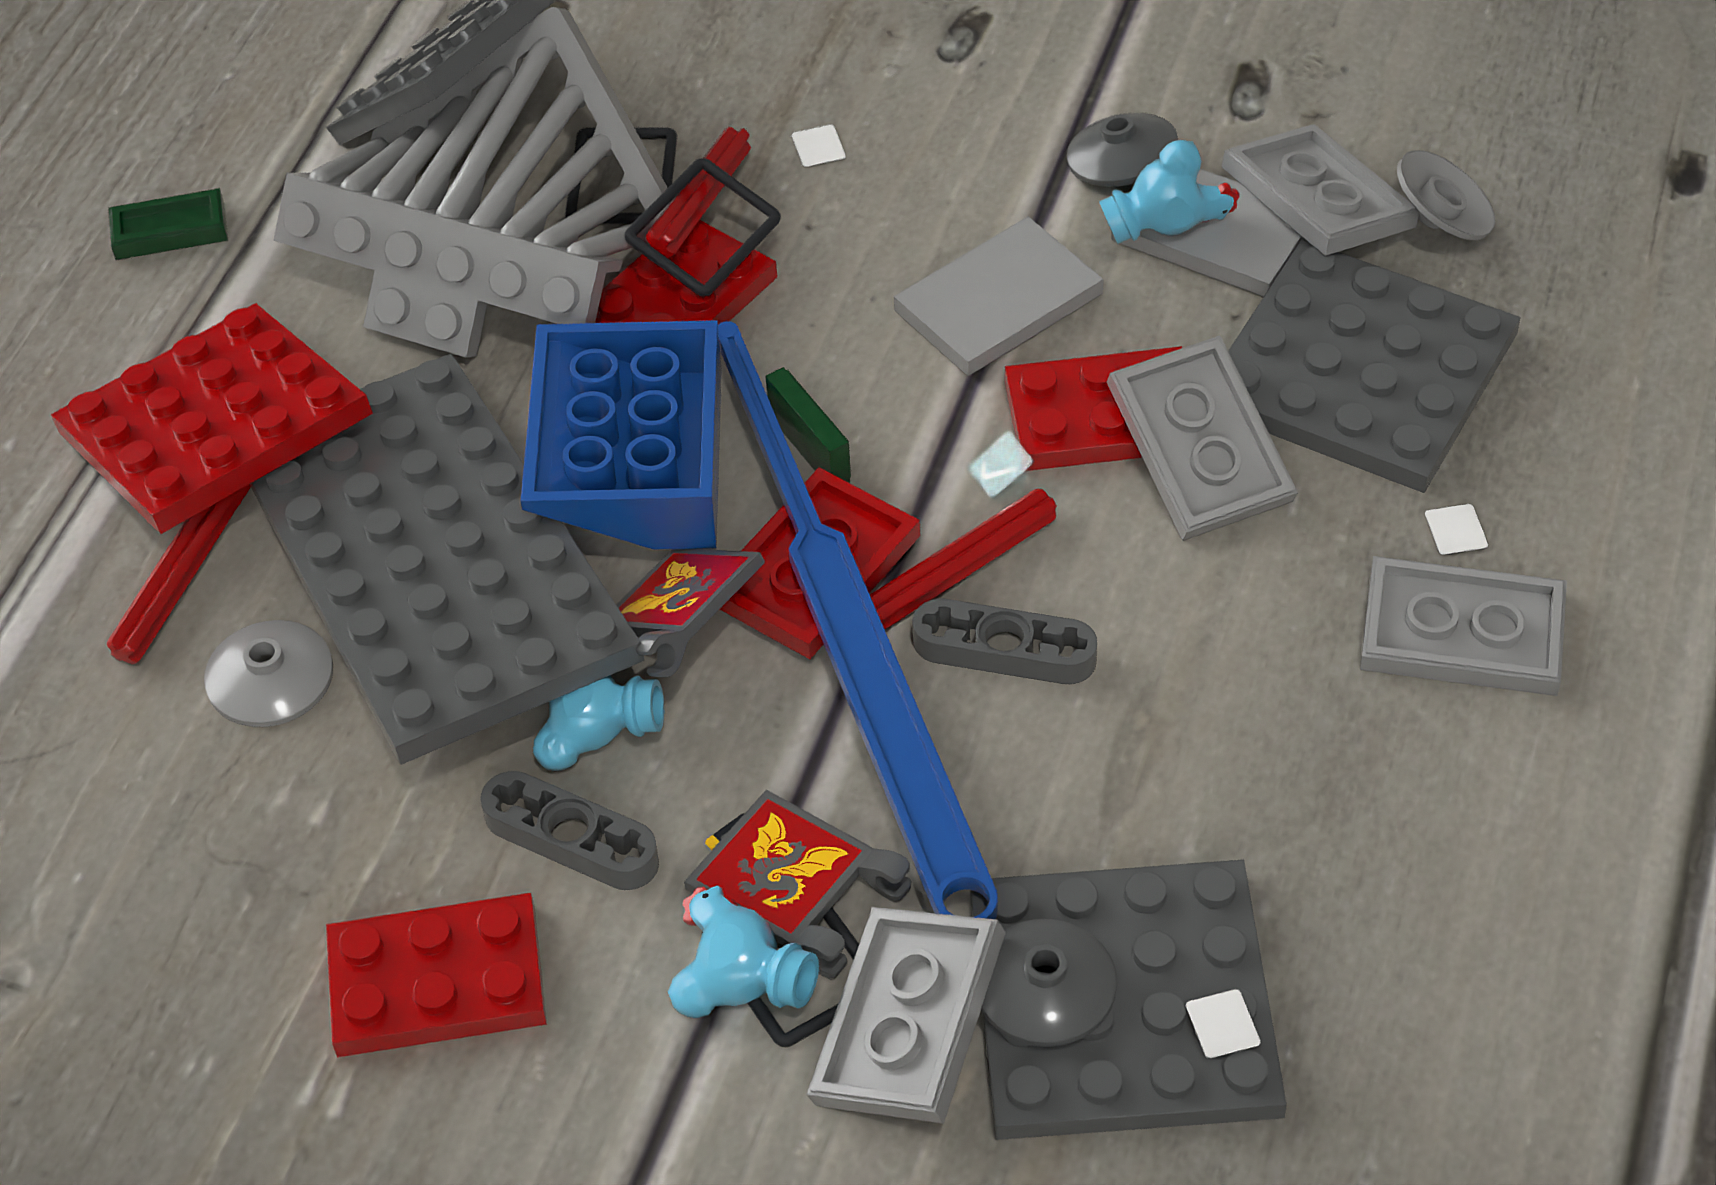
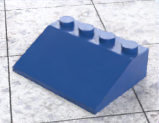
M718 320L537 324L521 491L522 510L654 550L717 548L722 376Z

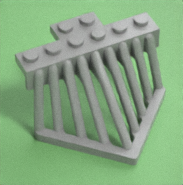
M551 7L530 21L437 99L373 129L371 141L314 169L311 173H286L273 241L375 270L363 327L467 358L477 355L487 303L557 324L595 323L606 272H620L622 265L621 259L610 257L609 255L633 248L626 242L624 237L626 230L632 224L577 241L578 238L630 206H635L641 202L646 210L668 187L571 13L565 8ZM560 56L568 70L565 89L558 95L480 204L487 169L550 60L557 59ZM587 104L597 122L593 137L513 216L517 193L577 108H582ZM493 112L448 190L451 173ZM440 148V150L438 151V153L436 154L428 168L425 170V172L415 185L416 175L421 171V169L426 165V163ZM614 153L624 171L620 186L543 231L550 212L604 157L611 156ZM665 208L637 235L644 242L648 243L645 236Z

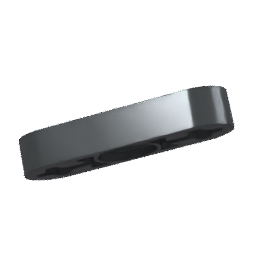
M940 598L922 604L915 611L912 620L914 648L923 659L932 663L1059 684H1076L1086 680L1093 674L1097 664V636L1089 625L1075 619ZM939 626L951 627L946 630L944 636L932 635L938 631ZM970 629L976 630V643L967 642V640H970ZM1010 632L1017 635L1022 640V643L1015 649L1001 651L991 647L987 640L996 633ZM1034 639L1042 640V643L1039 645L1038 654L1033 653ZM1065 646L1076 648L1071 657L1059 655L1063 652Z
M520 771L500 773L491 778L483 787L481 805L485 821L489 830L500 838L620 890L640 888L648 884L658 871L659 857L654 834L647 826ZM519 798L524 799L525 808L513 804ZM502 803L513 805L507 812H503L501 809ZM533 816L538 818L536 826L534 825ZM567 819H578L588 825L586 832L580 838L573 841H560L551 835L553 828L561 821ZM603 834H605L607 844L601 842ZM632 848L638 849L639 858L627 856L622 863L616 862L614 852L626 855Z

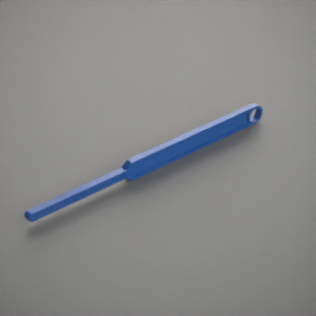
M721 322L718 324L720 353L796 533L789 547L791 566L935 914L953 915L944 906L945 900L954 892L973 890L982 894L989 903L987 908L981 914L974 916V918L995 920L998 912L996 888L844 534L821 524L740 331L733 322Z

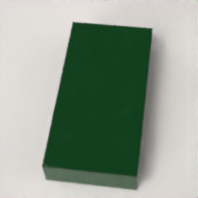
M220 188L108 208L110 241L115 260L228 241L225 205Z
M782 367L766 375L767 397L784 435L814 471L820 467L850 483L851 466L848 439L789 370Z

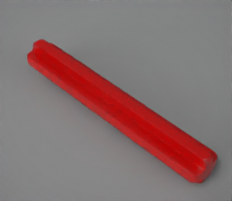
M727 127L704 158L710 160L732 176L751 150V145L747 141L750 134L744 128L737 131L732 127ZM702 169L668 204L647 232L645 237L650 246L668 259L673 257L725 185Z
M250 484L185 520L107 640V647L111 650L110 655L118 661L123 660L131 665L141 660L249 491Z
M1034 489L871 593L870 597L884 630L1054 521L1057 517L1055 511L1057 505L1054 499L1049 497L1043 489Z

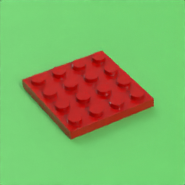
M254 303L249 307L239 308L230 312L223 321L197 335L180 339L173 345L172 349L150 361L127 368L120 377L94 391L77 395L67 406L52 413L51 417L58 432L160 534H163L370 416L373 412L368 398L363 391L257 303Z

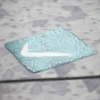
M1006 432L969 465L968 470L991 498H994L1033 464V459L1013 434Z

